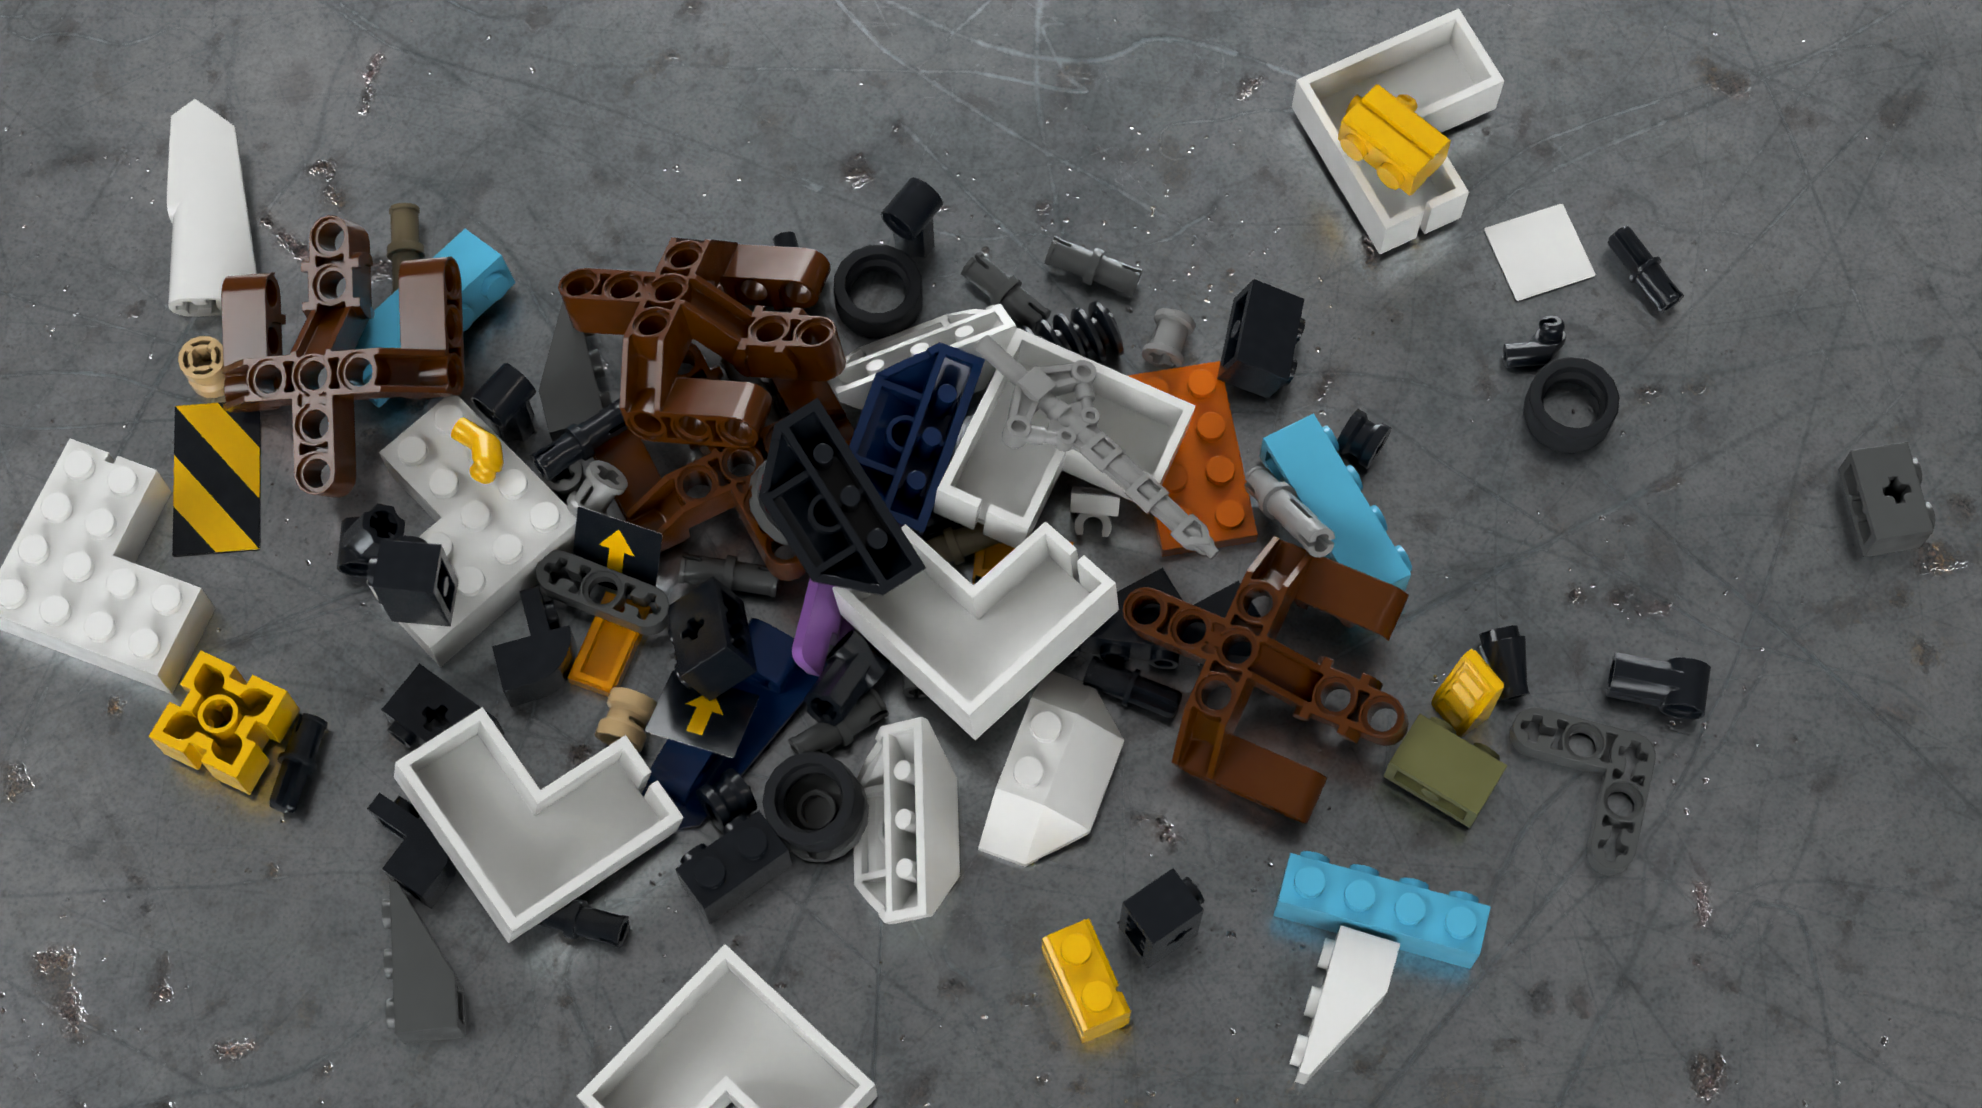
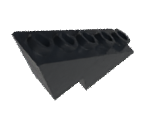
M1163 568L1117 592L1119 610L1068 656L1076 657L1082 652L1098 654L1103 660L1114 663L1128 662L1130 658L1147 660L1150 665L1162 669H1174L1178 665L1198 667V670L1201 671L1204 666L1199 662L1143 639L1134 632L1124 618V601L1137 588H1154L1182 600ZM1237 581L1194 605L1225 618L1239 589L1240 582ZM1251 602L1248 609L1249 615L1257 618L1261 617ZM1152 603L1142 607L1138 614V623L1147 625L1155 622L1160 615V605ZM1197 622L1187 626L1183 632V642L1194 644L1201 641L1206 633V625ZM1244 641L1234 644L1228 652V661L1236 664L1246 661L1251 655L1252 644Z

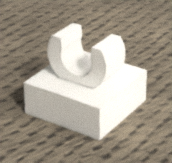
M1072 486L1070 512L1078 513L1074 525L1076 534L1083 535L1085 520L1090 517H1096L1103 524L1102 537H1108L1112 528L1110 516H1118L1120 496L1103 488Z

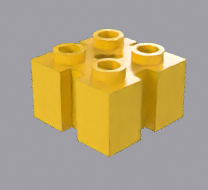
M200 650L180 683L188 695L181 706L171 702L168 703L151 731L149 738L165 755L196 770H199L203 764L215 779L250 795L270 762L262 750L269 739L281 743L299 713L300 708L288 691L254 675L251 676L247 683L235 666ZM223 721L228 722L227 725L219 728Z

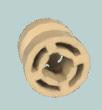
M198 336L190 339L179 352L178 363L181 371L198 395L205 398L224 396L225 374H222L223 345L217 339L210 336Z
M613 687L606 702L609 707L608 714L599 721L595 737L603 743L611 745L626 735L639 753L642 751L647 738L644 732L646 723L649 722L657 702L638 691L623 687Z

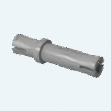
M1264 466L1253 467L1247 472L1245 480L1248 483L1244 484L1245 490L1259 502V508L1266 517L1271 520L1276 519L1313 557H1324L1332 551L1334 543L1331 540L1335 539L1334 532L1298 500L1297 493L1290 484L1285 481L1280 482Z

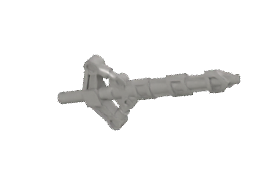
M985 335L977 343L975 350L1015 385L1007 422L1002 432V440L1005 445L1017 449L1023 447L1026 443L1038 445L1049 443L1054 444L1058 450L1063 452L1075 447L1102 473L1104 472L1124 489L1125 494L1147 514L1152 513L1172 531L1170 535L1184 548L1196 551L1201 555H1206L1211 560L1218 554L1220 550L1215 546L1213 538L1209 536L1207 526L1194 514L1188 515L1168 496L1170 492L1148 472L1144 473L1116 443L1097 427L1100 413L1093 407L1095 397L1092 385L1097 371L1091 362L1078 360L1075 363L1047 367H1038L1036 365L1028 372L989 335ZM1075 392L1077 402L1067 405L1056 396ZM1039 409L1050 420L1047 430L1046 427L1031 425L1033 415Z

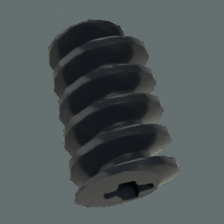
M1098 301L1089 303L1088 315L1080 307L1072 309L1070 321L1062 313L1055 315L1053 318V328L1044 319L1036 322L1035 334L1027 326L1019 328L1088 358V352L1093 351L1101 362L1106 360V346L1108 345L1112 346L1118 356L1124 354L1123 342L1115 318L1108 308L1105 309Z

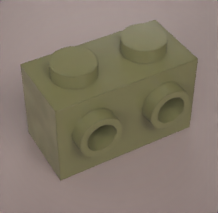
M1419 714L1390 760L1383 777L1468 828H1471L1508 765L1499 761V755L1488 746L1481 743H1474L1472 745L1457 736L1456 730L1446 721L1437 717L1429 719Z

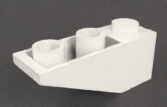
M1342 925L1338 930L1335 940L1325 938L1317 967L1326 970L1322 987H1311L1303 1014L1312 1018L1308 1036L1298 1034L1290 1059L1291 1065L1299 1067L1295 1082L1305 1085L1381 1004L1388 991L1400 943Z

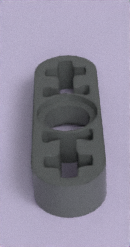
M561 550L550 552L537 564L536 577L544 594L554 600L643 635L658 634L670 623L668 615L670 604L668 598L661 589ZM565 566L569 577L581 582L580 594L576 595L578 590L575 583L567 579H560L557 584H553L549 574L550 571L559 572ZM600 582L613 583L618 589L616 597L606 604L595 603L591 600L590 593L596 584ZM628 591H632L630 593L632 602L639 606L647 607L651 601H654L659 614H649L646 620L641 619L639 609L626 603Z

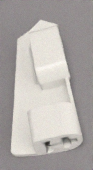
M194 99L171 115L167 210L173 227L168 306L172 312L182 316H222L221 291L224 279L227 276L257 274L236 128L216 112Z

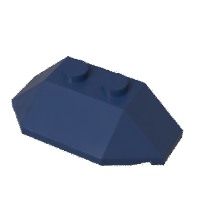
M941 342L927 348L926 351L902 360L875 374L849 448L899 526L903 527L906 524L911 530L920 535H923L935 503L937 488L946 472L985 362L983 358Z

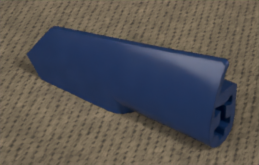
M751 618L748 623L757 672L732 687L759 695L758 702L735 756L731 758L668 739L650 768L652 771L641 794L644 797L649 785L658 780L684 817L678 830L699 827L708 817L697 798L696 790L704 784H715L720 780L721 773L729 768H733L742 776L805 701L804 697L819 678V676L807 674L795 663L792 656L794 638L762 620Z

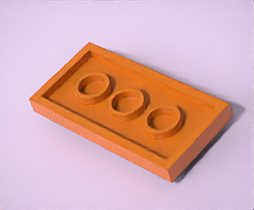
M1220 361L1127 375L1196 406L1185 437L1162 484L1170 492L1168 496L1188 515L1194 514L1207 526L1209 536L1213 538L1217 548L1257 542L1258 533L1250 496L1244 487V484L1247 482L1245 480L1224 381L1217 379ZM1153 515L1162 557L1196 552L1188 550L1170 535L1172 531Z

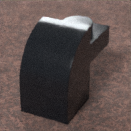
M539 586L519 591L531 636L492 646L503 692L511 707L547 697L560 689L567 682V677L577 657V645L570 626L561 627L554 600L545 602Z
M379 792L367 809L378 824L403 840L382 870L391 882L397 881L404 891L432 909L453 881L457 868L413 804L401 796H398L393 802Z

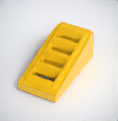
M1471 648L1461 657L1438 688L1431 704L1440 716L1456 730V735L1463 737L1490 717L1504 689V683L1478 652Z

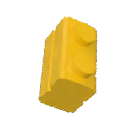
M1376 84L1362 98L1361 102L1357 103L1343 117L1338 134L1341 147L1350 158L1355 161L1365 160L1377 170L1379 179L1387 187L1393 190L1400 188L1409 196L1444 163L1451 142L1450 139L1379 84Z
M1090 919L1082 920L1043 937L1041 951L1081 1042L1091 1041L1129 1024L1130 1008L1123 993L1118 992V981Z

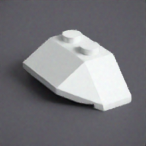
M1001 304L990 305L986 310L970 309L945 314L857 348L845 356L846 366L843 372L837 377L828 380V383L839 402L862 410L876 373L926 351L927 348L939 342L985 359L975 350L977 343L985 335H989L1006 351L1017 327ZM986 359L974 393L985 389L996 371V368Z
M1051 671L1041 680L1030 699L996 786L979 843V851L1027 867L1038 861L1039 858L1090 834L1124 745V739L1096 689L1083 685V682L1054 671Z
M924 717L880 726L875 737L877 743L866 757L857 777V780L865 790L869 803L868 825L859 843L854 846V886L879 913L878 916L883 922L890 925L933 916L960 877L957 777L928 719Z

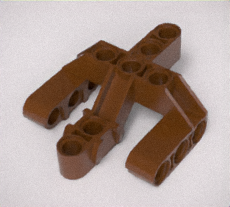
M333 215L320 217L310 229L309 257H305L301 262V272L308 273L309 301L302 302V311L307 319L290 355H282V325L286 324V315L281 314V295L278 281L274 276L275 272L227 276L224 279L221 291L222 374H225L224 393L226 403L223 404L224 411L238 413L277 410L280 406L292 405L294 476L296 484L307 494L340 498L351 492L356 482L354 400L391 397L421 399L458 396L463 391L465 374L461 274L459 266L452 256L406 260L401 263L398 278L401 348L378 347L356 349L369 319L374 318L375 311L372 308L371 266H373V260L370 255V240L368 233L362 226ZM343 231L344 241L341 247L336 250V237ZM345 278V290L340 297H337V285ZM371 364L373 370L372 377L368 383L364 384L363 371L366 366ZM326 368L327 379L320 388L318 376L321 370ZM327 416L329 422L328 430L321 436L319 430L320 423ZM328 464L330 477L327 483L323 485L321 473Z
M671 237L655 272L581 268L563 276L558 285L573 328L584 333L624 335L619 408L628 429L635 436L643 440L750 448L759 439L771 411L772 397L769 392L763 387L749 382L676 377L692 340L698 341L731 363L745 377L819 382L837 377L846 366V359L834 322L827 317L810 316L802 309L810 308L817 303L831 271L828 259L814 249L744 245L737 242L711 239L702 241ZM743 305H756L752 312ZM765 306H773L775 310H784L785 307L793 309L791 313L766 311Z
M693 343L690 344L682 362L694 366L693 369L686 374L676 375V377L710 380H721L724 377L719 365L716 364L709 368L701 351ZM771 378L776 390L777 401L782 409L786 407L789 413L792 414L818 398L848 446L850 445L854 429L828 381L818 382ZM777 422L764 427L758 441L750 448L688 444L691 450L699 448L704 457L672 471L662 478L641 438L635 436L629 429L594 450V460H600L613 465L627 479L628 486L624 493L616 495L614 498L626 522L661 533L663 535L661 552L690 538L689 528L735 507L765 565L774 577L780 580L791 581L805 574L806 571L796 556L786 560L774 555L776 550L784 545L774 541L760 528L750 509L749 498L752 497V485L749 487L750 479L758 467L767 460L774 425ZM740 464H750L755 467L754 471L748 476L738 477L731 473L733 468ZM696 485H706L711 488L710 492L702 498H692L687 495L689 489Z
M1276 536L1272 537L1247 569L1225 618L1154 588L1142 587L1132 591L1124 601L1123 615L1134 632L1149 642L1204 665L1184 708L1172 763L1195 777L1293 820L1307 824L1328 778L1305 765L1233 735L1255 686L1294 707L1293 717L1302 721H1308L1309 718L1315 719L1338 729L1337 734L1356 744L1360 737L1382 746L1395 745L1400 742L1408 730V717L1398 699L1381 691L1383 683L1366 673H1363L1361 678L1358 679L1334 669L1332 666L1335 661L1325 656H1319L1317 662H1314L1276 641V638L1294 600L1298 607L1307 610L1308 606H1311L1337 617L1346 627L1352 629L1354 625L1379 634L1389 641L1409 595L1394 585L1326 557H1313L1307 550L1283 541ZM1266 596L1273 600L1272 609L1265 616L1257 618L1249 615V605L1257 597ZM1152 603L1160 605V615L1155 622L1147 625L1138 623V614L1142 607ZM1197 622L1206 625V633L1201 641L1194 644L1183 642V632L1187 626ZM1242 641L1252 644L1251 655L1246 661L1238 664L1228 661V652L1234 644ZM1219 687L1229 688L1231 690V699L1227 706L1218 710L1208 708V696L1214 689ZM1337 689H1343L1350 693V703L1345 709L1337 712L1326 709L1325 701L1329 693ZM1380 709H1392L1397 713V721L1388 731H1376L1371 727V719L1375 712Z

